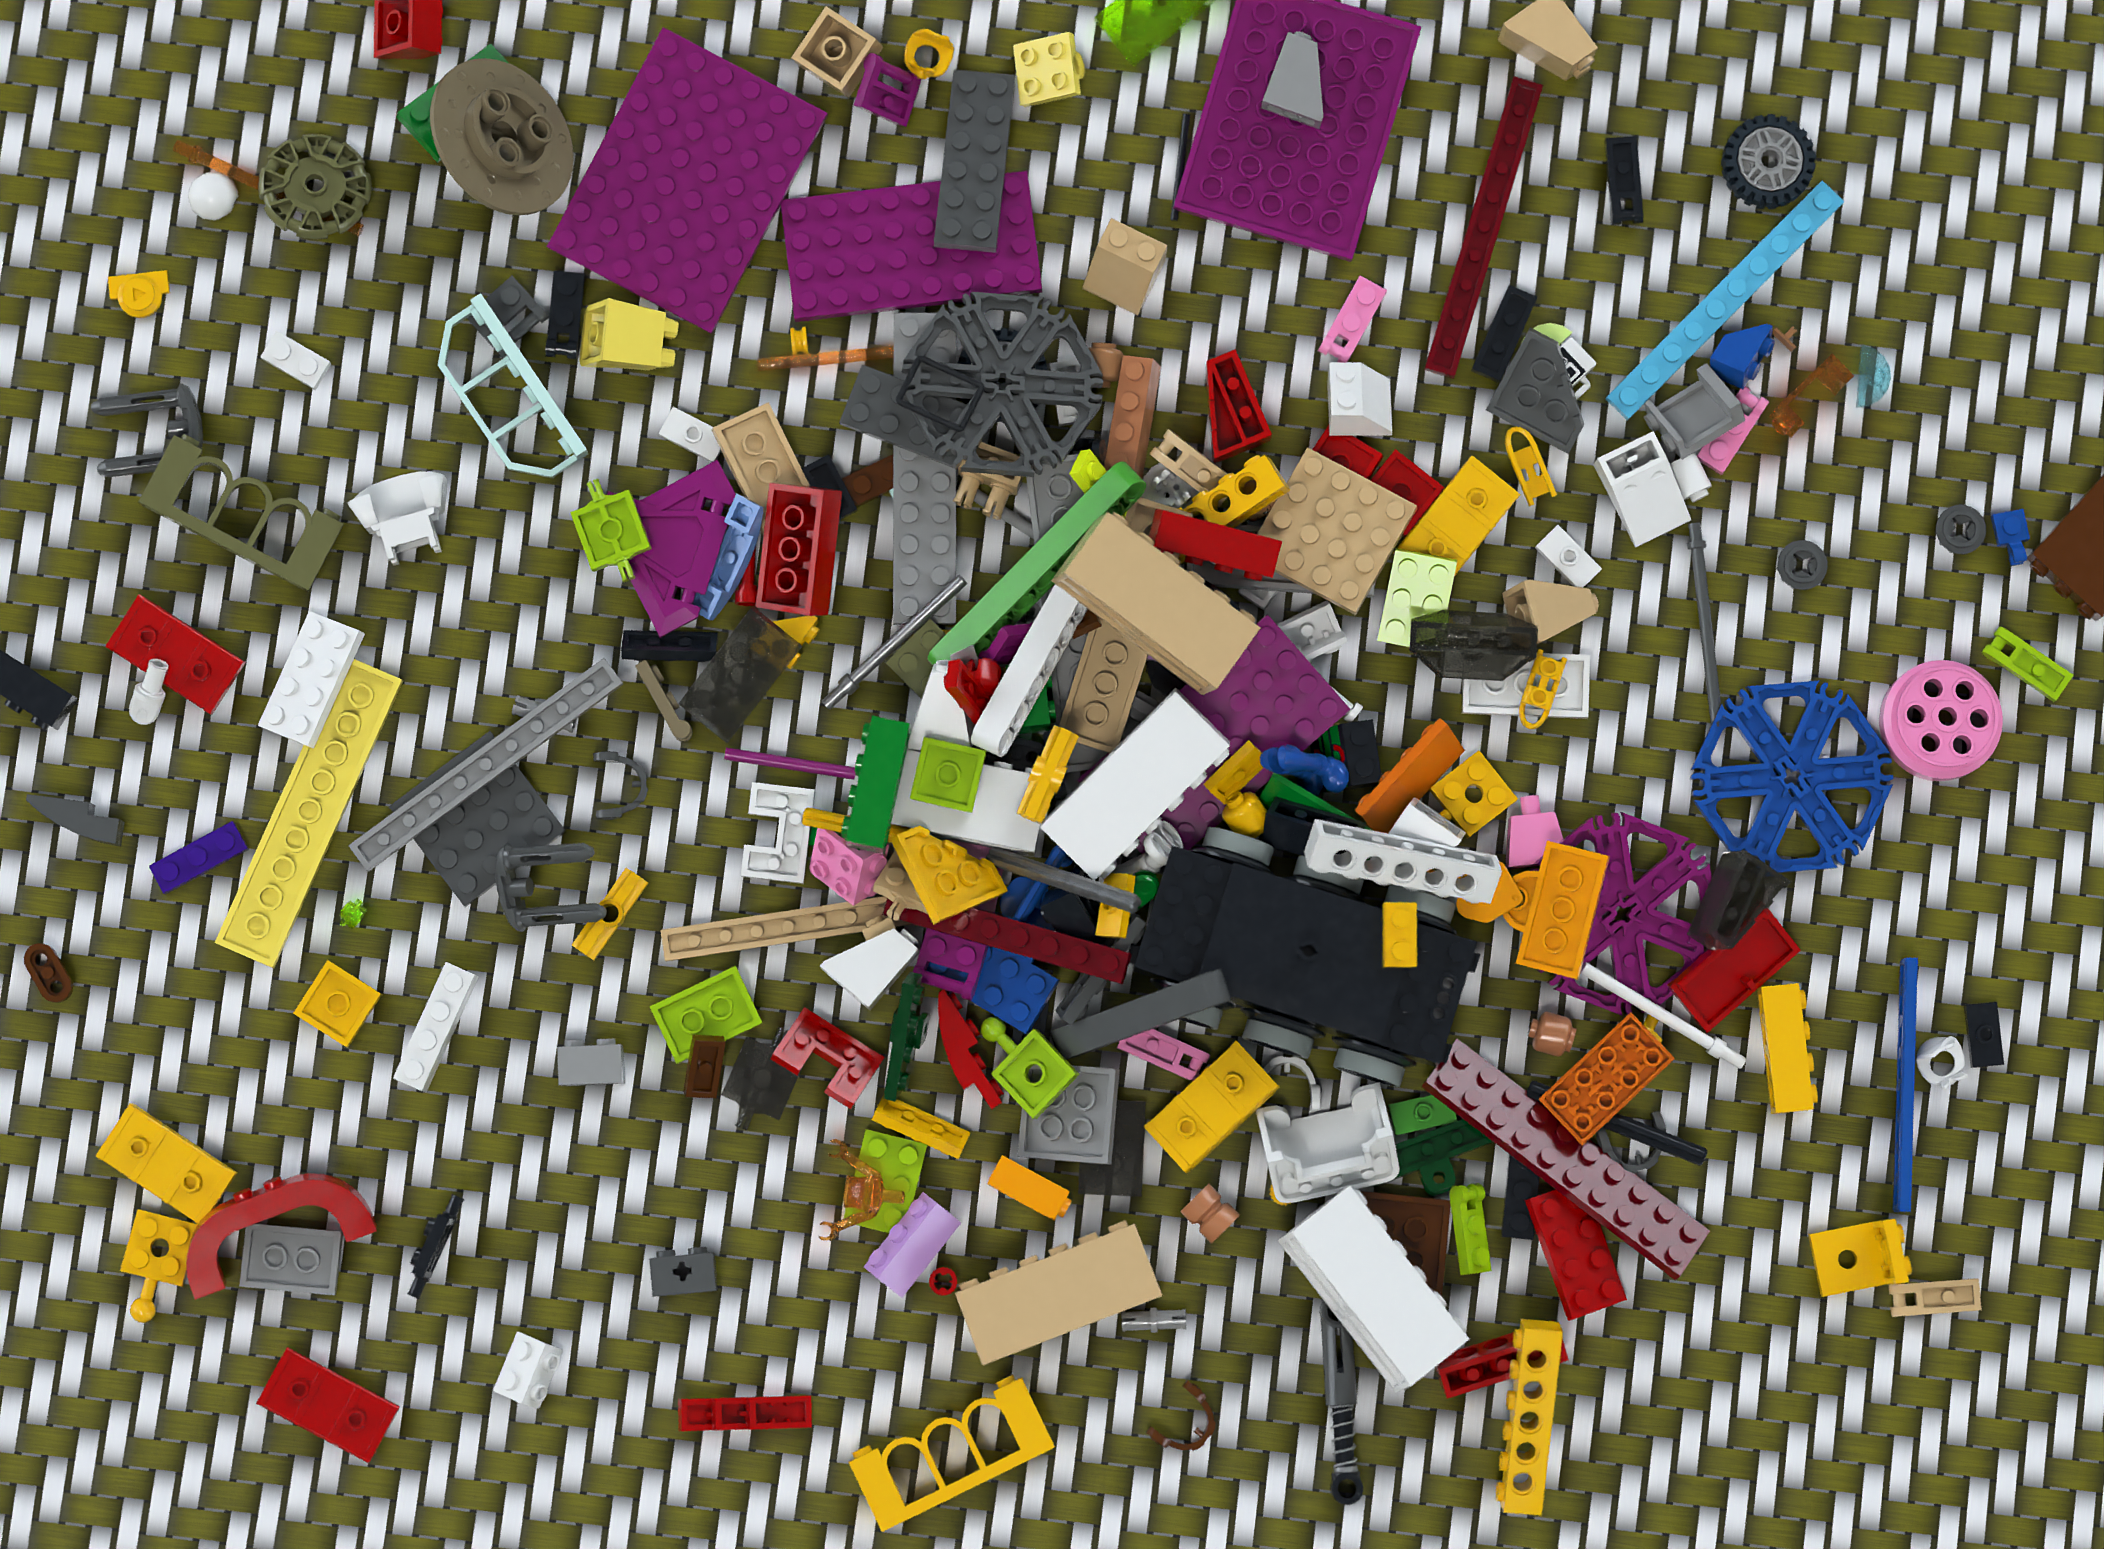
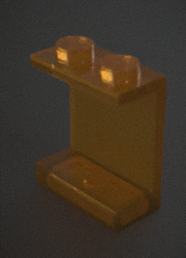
M1831 354L1769 415L1773 420L1771 422L1772 426L1781 435L1787 434L1792 438L1805 423L1789 405L1817 378L1835 396L1847 385L1854 375Z

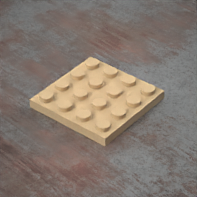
M1307 447L1287 481L1290 491L1276 500L1257 535L1282 541L1274 572L1356 615L1415 514L1417 505Z

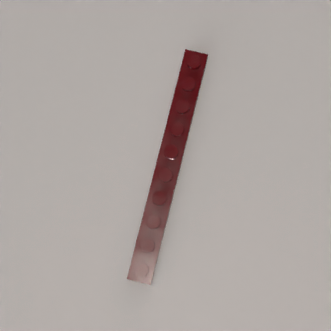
M1515 76L1512 79L1425 364V371L1451 379L1455 377L1541 95L1542 84Z

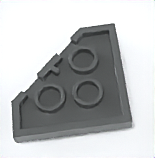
M1530 327L1486 410L1517 427L1524 428L1533 436L1569 454L1584 426V422L1559 343Z

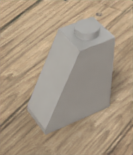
M1288 32L1264 95L1261 108L1320 129L1323 119L1318 45L1306 33L1295 32V34Z

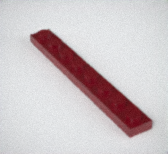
M888 898L882 914L884 916H887V911L893 904ZM904 908L898 919L1122 985L1132 956L1128 952L975 908L966 910L936 924H933L929 914L917 909Z

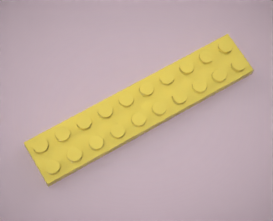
M356 659L353 660L314 749L303 745L214 943L275 968L401 688L402 679Z

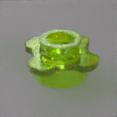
M356 899L354 903L349 900L339 913V916L342 918L339 922L340 925L343 927L347 925L351 929L357 926L367 912V909L361 905V900Z

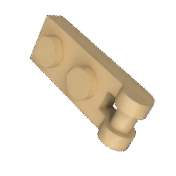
M1170 429L1163 435L1165 439L1160 446H1155L1149 453L1198 492L1204 490L1211 491L1218 486L1217 482L1228 474ZM1174 446L1182 451L1175 461L1168 456ZM1227 497L1222 498L1218 502V507L1222 505Z
M1979 1278L1889 1285V1294H1893L1894 1307H1891V1317L1982 1310ZM1905 1293H1914L1915 1305L1906 1306Z

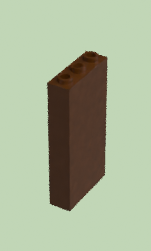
M2104 474L2027 557V560L2031 563L2029 565L2030 568L2042 578L2046 576L2054 583L2053 589L2065 599L2069 597L2078 605L2076 609L2083 617L2088 620L2092 618L2095 621L2104 616Z

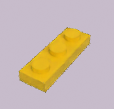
M882 1097L872 1118L873 1121L882 1124L888 1129H893L914 1141L924 1143L943 1154L959 1159L971 1132L898 1099L895 1102L883 1099Z

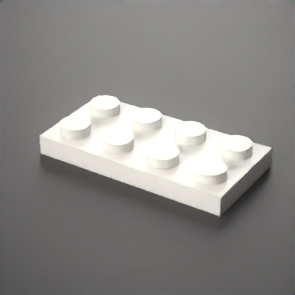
M309 611L258 726L314 749L365 634L357 629Z
M1464 650L1462 714L1519 716L1520 702L1537 653ZM1543 653L1542 656L1553 658L1559 662L1562 657L1567 658L1548 717L1587 719L1589 712L1590 655ZM1536 674L1533 686L1538 687L1541 679L1540 675ZM1549 679L1546 690L1551 691L1554 680ZM1526 704L1525 716L1541 717L1544 709Z

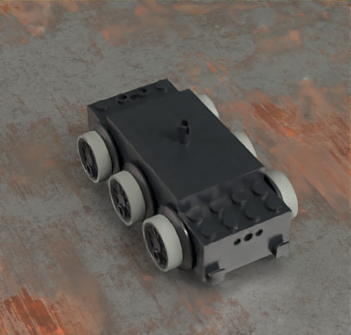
M1207 828L1202 844L1203 847L1192 848L1191 851L1172 845L1166 866H1162L1160 871L1157 872V874L1163 876L1141 945L1138 946L1132 943L1128 953H1131L1132 956L1129 964L1134 965L1133 972L1152 977L1149 982L1158 989L1156 992L1205 973L1221 969L1231 998L1228 1002L1179 1020L1218 1030L1223 1014L1222 1010L1233 1009L1235 1007L1234 1004L1243 1006L1240 1010L1249 1018L1242 1035L1243 1039L1282 1053L1309 1059L1314 1043L1313 1039L1323 1038L1326 1036L1325 1033L1335 1035L1332 1036V1040L1340 1047L1333 1064L1334 1068L1393 1087H1400L1405 1068L1417 1066V1062L1433 1067L1439 1065L1440 1062L1447 1063L1452 1044H1447L1446 1042L1468 972H1475L1480 957L1479 953H1474L1477 942L1457 936V931L1449 925L1456 907L1454 903L1426 892L1410 891L1403 886L1389 885L1384 902L1417 903V967H1383V905H1367L1358 896L1364 882L1363 878L1349 879L1338 873L1316 872L1312 868H1308L1305 856H1298L1293 872L1294 876L1278 877L1268 868L1274 851L1271 845L1220 828Z

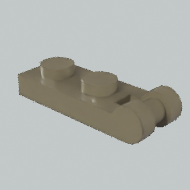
M644 660L635 665L675 738L680 742L690 740L693 734L692 728L688 722L678 718L675 710L680 707L671 691L666 694L664 693L659 684L664 681V678L656 664L649 666L648 662Z

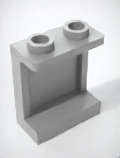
M1707 363L1696 369L1699 381L1657 407L1651 400L1644 403L1647 412L1644 419L1647 425L1654 432L1658 430L1662 435L1661 440L1669 452L1674 450L1681 459L1686 458L1745 421L1741 402Z

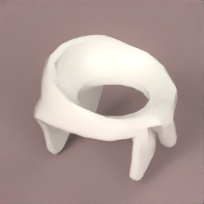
M1934 1037L1928 1039L1920 1046L1916 1056V1063L1921 1075L1927 1082L1937 1086L1941 1085L1942 1090H1945L1956 1081L1968 1077L1966 1073H1962L1966 1064L1965 1055L1955 1037ZM1941 1051H1947L1954 1058L1953 1069L1943 1076L1934 1074L1930 1066L1931 1058L1938 1055Z

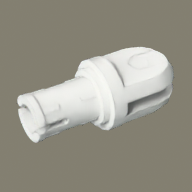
M150 659L144 681L135 685L129 705V714L132 720L138 724L148 725L153 723L160 713L165 699L162 684L169 667L163 660Z

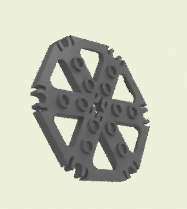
M971 292L969 296L965 293L962 295V301L965 306L957 308L953 301L950 300L948 301L947 312L943 304L907 354L902 366V373L905 374L909 373L918 356L926 355L942 331L952 330L958 336L973 365L938 363L982 382L985 387L966 428L962 432L950 429L947 433H940L935 429L930 419L911 411L934 455L936 450L943 445L939 453L941 461L946 454L952 453L956 456L952 466L954 469L961 465L962 459L966 460L960 472L1034 477V471L1038 475L1042 474L1043 468L1040 462L1043 460H1047L1053 469L1057 467V457L1062 464L1101 408L1100 403L1102 402L1103 395L1093 394L1091 389L1102 388L1103 374L1071 315L1069 314L1068 318L1061 323L1065 314L1063 308L1057 315H1050L1048 313L1052 301H1045L1042 309H1038L1044 297ZM989 310L1021 312L1027 317V321L1005 352L984 316ZM1057 338L1065 339L1081 366L1079 373L1036 370L1033 368L1052 341ZM921 362L903 398L906 402L921 409H924L922 402L928 396L971 399L955 421V424L960 426L978 387ZM999 378H1005V382L1011 385H1007L1005 390H999V385L994 383H998ZM1032 403L1072 406L1078 411L1079 416L1061 441L1055 442L1051 440ZM999 416H1001L1020 452L1019 459L1014 462L983 460L976 453V449Z

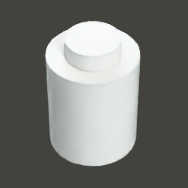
M1695 452L1684 459L1680 458L1670 464L1684 500L1690 498L1693 503L1709 495L1707 489L1712 485Z

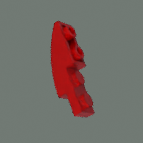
M943 989L938 995V1015L942 1041L949 1063L963 1090L975 1084L990 1109L993 1110L1002 1104L999 1097L1004 1095L994 1078L988 1081L982 1070L987 1067L979 1054L975 1052L971 1055L969 1052L971 1048L979 1044L975 1037L980 1035L971 1019L964 1021L959 1013L963 1006L954 992L948 995Z

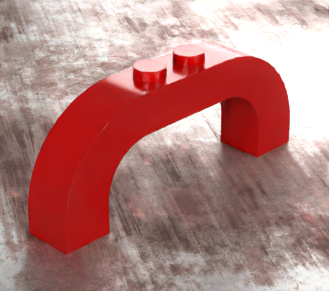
M317 1173L300 1174L284 1180L281 1177H275L264 1182L263 1188L251 1191V1188H246L234 1193L233 1199L218 1205L207 1213L197 1225L191 1237L186 1269L188 1282L195 1300L226 1288V1279L219 1264L217 1252L223 1240L231 1233L292 1209L314 1205L322 1207L334 1215L347 1243L377 1231V1224L369 1205L362 1195L348 1183L330 1175Z

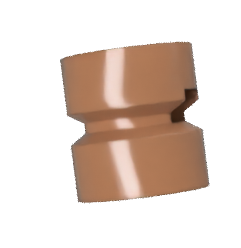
M1208 1183L1180 1212L1191 1224L1199 1223V1232L1210 1243H1213L1240 1214L1229 1203H1221V1195Z

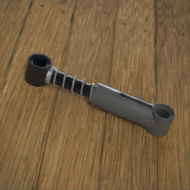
M1323 1301L1319 1314L1321 1319L1326 1406L1332 1408L1330 1416L1333 1417V1426L1330 1428L1334 1430V1439L1331 1441L1335 1447V1452L1332 1453L1335 1456V1465L1333 1466L1334 1473H1331L1330 1492L1336 1501L1341 1504L1351 1505L1360 1500L1364 1489L1360 1480V1471H1358V1466L1355 1463L1357 1461V1458L1354 1457L1356 1445L1353 1444V1436L1356 1432L1352 1428V1423L1355 1419L1352 1418L1351 1410L1354 1408L1353 1405L1357 1404L1354 1339L1340 1321H1333L1329 1318L1327 1313L1329 1306ZM1335 1328H1339L1341 1360L1336 1358ZM1345 1479H1350L1355 1484V1491L1350 1497H1342L1338 1492L1339 1483Z

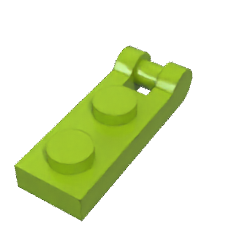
M1999 626L1994 633L1995 639L1991 645L1987 644L1982 654L2051 701H2057L2074 675L2009 630ZM2006 644L2014 648L2009 657L2001 652Z
M1480 1183L1469 1184L1467 1187L1464 1185L1453 1186L1450 1189L1449 1197L1460 1275L1492 1271L1482 1200L1485 1197L1484 1187Z

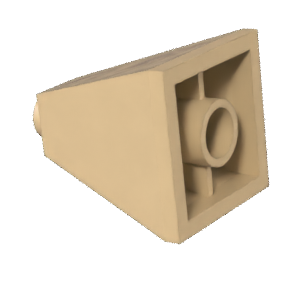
M1525 580L1502 593L1516 652H1524L1596 614L1599 607L1598 599L1594 593H1591L1590 589L1543 581Z

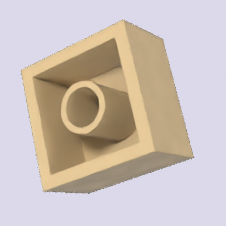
M826 6L791 58L801 68L845 97L850 98L863 78L865 72L863 63L869 53L878 55L883 46L876 38Z

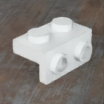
M1327 600L1277 624L1310 663L1313 661V658L1323 653L1330 654L1336 652L1341 648L1342 644L1348 642L1346 635L1341 631L1331 604Z
M517 1331L493 1391L521 1404L539 1409L547 1395L548 1386L553 1374L559 1366L563 1350Z

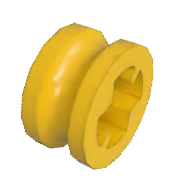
M806 326L802 327L801 330H795L794 327L790 328L793 356H796L798 352H803L805 355L809 354Z

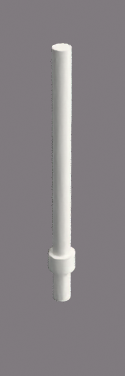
M1585 962L1580 972L1582 975L1706 1048V1053L1716 1059L1721 1057L1739 1069L1744 1066L1747 1058L1727 1047V1042L1717 1036L1710 1037L1589 963Z

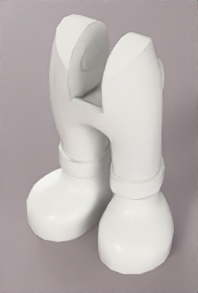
M1162 821L1153 832L1145 836L1143 841L1145 853L1118 865L1111 873L1133 874L1139 870H1149L1153 873L1159 872L1160 868L1167 864L1172 845L1183 849L1182 840L1178 832L1171 824Z

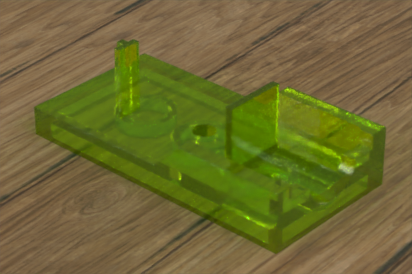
M1115 0L1094 17V21L1134 67L1216 0H1165L1166 5L1162 7L1157 4L1158 0Z

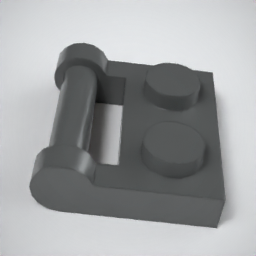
M513 276L485 299L503 327L526 307L531 311L526 318L508 332L514 343L539 322L543 323L549 318L547 313ZM472 315L467 317V320L495 350L487 336L492 334L487 325L484 323L479 326ZM503 349L497 352L501 358L506 355Z

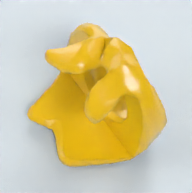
M929 29L917 30L907 42L904 62L907 68L919 79L925 80L930 77H939L948 69L953 58L954 47L948 36L937 34ZM925 45L934 47L940 57L938 64L933 68H922L919 66L914 57L919 47Z

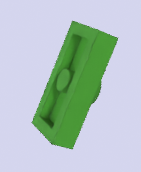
M1433 1095L1388 1105L1395 1136L1451 1124L1457 1121L1456 1113Z

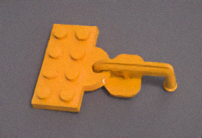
M1547 841L1539 871H1524L1512 877L1505 864L1499 861L1502 873L1491 904L1483 902L1470 903L1463 898L1457 897V910L1463 917L1483 923L1492 922L1503 915L1512 928L1523 932L1515 964L1579 980L1610 856ZM1464 874L1463 877H1458V878H1459V879L1464 878V877L1467 876V874Z

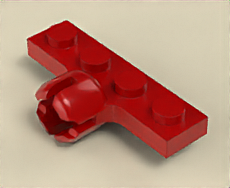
M985 657L978 660L977 668H975L973 659L969 660L966 665L961 659L948 662L947 674L944 675L945 690L955 699L973 724L976 725L1000 683L1002 670L995 660Z

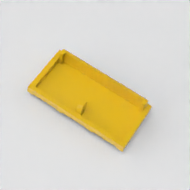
M1471 455L1397 548L1457 559L1456 575L1521 494Z
M1235 1040L1209 1067H1206L1194 1081L1180 1094H1177L1165 1108L1143 1127L1181 1169L1188 1173L1276 1093V1090L1280 1087L1243 1046Z
M134 1103L128 1105L96 1154L97 1158L106 1162L197 1224L200 1223L207 1213L216 1207L238 1173Z

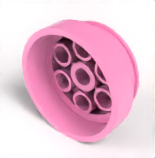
M1948 660L1925 662L1913 667L1900 676L1888 689L1879 715L1881 738L1892 759L1908 773L1930 781L1954 780L1978 769L1990 758L1996 749L2003 725L2000 701L1991 684L1971 667ZM1926 682H1932L1937 686V697H1929L1925 693L1924 685ZM1957 684H1963L1969 689L1970 694L1967 700L1960 699L1957 696ZM1909 708H1915L1920 712V723L1915 724L1909 721L1907 717ZM1940 710H1946L1952 715L1953 720L1950 726L1943 725L1939 721L1938 715ZM1972 712L1982 715L1984 719L1982 728H1977L1971 724L1970 715ZM1923 736H1929L1935 741V750L1933 752L1926 751L1922 747L1921 740ZM1955 738L1965 741L1967 745L1965 754H1959L1954 750L1953 741Z

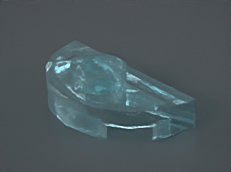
M1864 345L1860 349L1856 408L1869 407L1879 401L1887 392L1891 381L1890 366L1885 357L1876 349Z

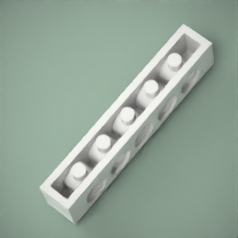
M1317 819L1314 821L1304 851L1308 868H1312L1319 873L1333 872L1342 874L1349 879L1363 878L1373 880L1379 885L1393 884L1403 886L1410 891L1423 890L1433 892L1440 897L1453 896L1463 898L1470 903L1483 902L1491 904L1502 873L1496 855ZM1340 850H1347L1343 854H1336ZM1371 856H1377L1374 860H1366ZM1402 862H1407L1404 866H1397ZM1437 868L1434 872H1427L1430 869ZM1467 874L1464 878H1458L1461 875Z

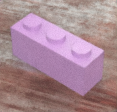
M922 1192L918 1199L911 1203L909 1210L899 1223L892 1227L889 1235L880 1247L870 1255L864 1268L902 1298L961 1222Z

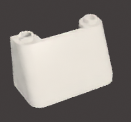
M1379 1082L1364 1085L1354 1090L1351 1094L1352 1107L1290 1120L1288 1111L1281 1106H1268L1256 1110L1273 1191L1278 1201L1294 1203L1339 1193L1348 1186H1351L1354 1190L1386 1183L1398 1175L1399 1163L1394 1136Z

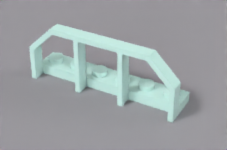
M480 293L470 300L472 305L446 321L438 367L509 470L554 478L588 455V451ZM472 315L479 326L485 323L492 334L487 336L495 350L499 352L503 349L507 356L460 387L446 367L453 327ZM507 366L515 378L521 375L527 384L522 389L532 404L537 401L539 403L492 434L465 394ZM544 409V412L540 415L550 430L556 427L562 438L558 442L568 456L574 453V455L549 470L511 462L497 440Z

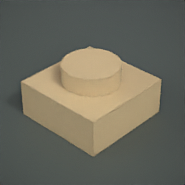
M880 915L865 922L867 928L861 931L866 941L893 928L896 930L890 918L884 919L883 915Z

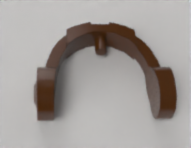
M1186 1380L1182 1387L1191 1393L1205 1410L1207 1422L1204 1432L1197 1427L1194 1433L1199 1438L1190 1443L1175 1442L1151 1426L1146 1430V1433L1155 1443L1165 1448L1171 1446L1179 1450L1195 1451L1205 1444L1210 1435L1212 1436L1216 1422H1214L1213 1412L1205 1400L1207 1396L1197 1385Z

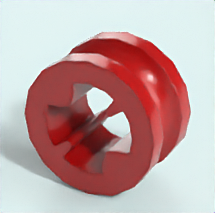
M946 1267L937 1268L929 1278L930 1288L934 1293L941 1296L954 1292L958 1283L954 1271ZM940 1273L944 1276L948 1273L951 1275L952 1280L949 1282L952 1283L950 1289L947 1290L942 1287L938 1290L934 1283L938 1281L934 1279L937 1274Z

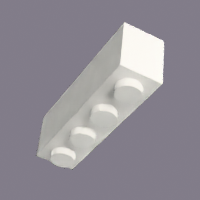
M445 962L393 1079L427 1092L479 978L478 976Z

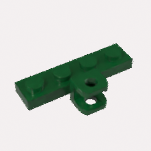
M910 972L902 983L899 1007L893 1015L889 1042L892 1043L883 1099L896 1102L901 1092L907 1091L910 1082V1074L906 1073L907 1064L912 1062L915 1048L920 1049L927 1036L930 1014L923 1012L920 1016L916 1015L917 1005L922 1004L925 987L921 986L922 974Z
M1461 1119L1397 1143L1395 1147L1399 1163V1173L1393 1180L1418 1171L1423 1188L1429 1196L1435 1197L1448 1192L1456 1182L1450 1159L1492 1144V1140L1467 1121ZM1437 1175L1442 1176L1444 1182L1436 1183L1433 1177ZM1385 1183L1373 1185V1188H1374V1187H1377V1186H1380V1185H1382V1184H1385Z

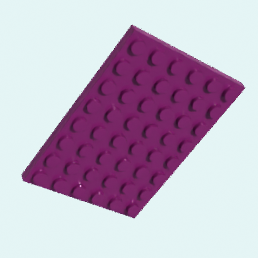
M1236 0L1173 209L1352 262L1422 26L1334 0ZM1288 32L1295 34V32L1306 33L1318 45L1323 119L1320 129L1261 108L1264 95Z
M662 27L552 235L547 248L713 334L821 130L828 113Z

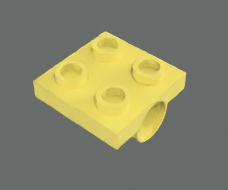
M1066 32L1013 45L1021 106L1029 107L1081 95L1079 79L1084 77L1085 66L1080 53L1076 51L1074 34Z

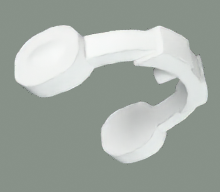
M1279 1056L1271 1059L1264 1067L1267 1074L1279 1065H1284L1285 1073L1290 1072V1065L1301 1069L1309 1082L1311 1110L1319 1111L1321 1103L1320 1085H1316L1314 1075L1306 1065V1061L1294 1056Z

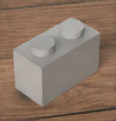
M597 1039V1045L584 1046V1040L565 1041V1047H557L559 1086L625 1084L623 1045L616 1044V1039Z

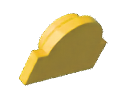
M167 270L108 277L110 300L118 299L119 305L124 312L135 318H146L154 314L161 305L162 294L170 293Z

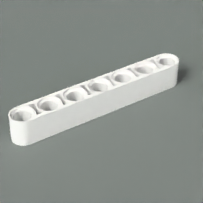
M1056 584L972 731L971 743L997 756H1004L1011 747L1070 642L1076 627L1087 611L1084 605Z

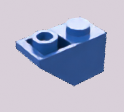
M1763 324L1724 335L1710 358L1712 370L1722 381L1744 389L1749 379L1754 380L1760 370L1762 358L1764 356L1768 357L1773 350L1775 340L1772 339L1773 326Z

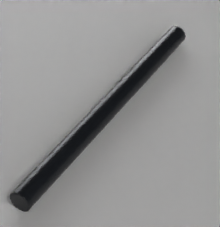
M1189 114L1182 115L1171 221H1178L1179 211L1173 209L1184 173L1190 122Z

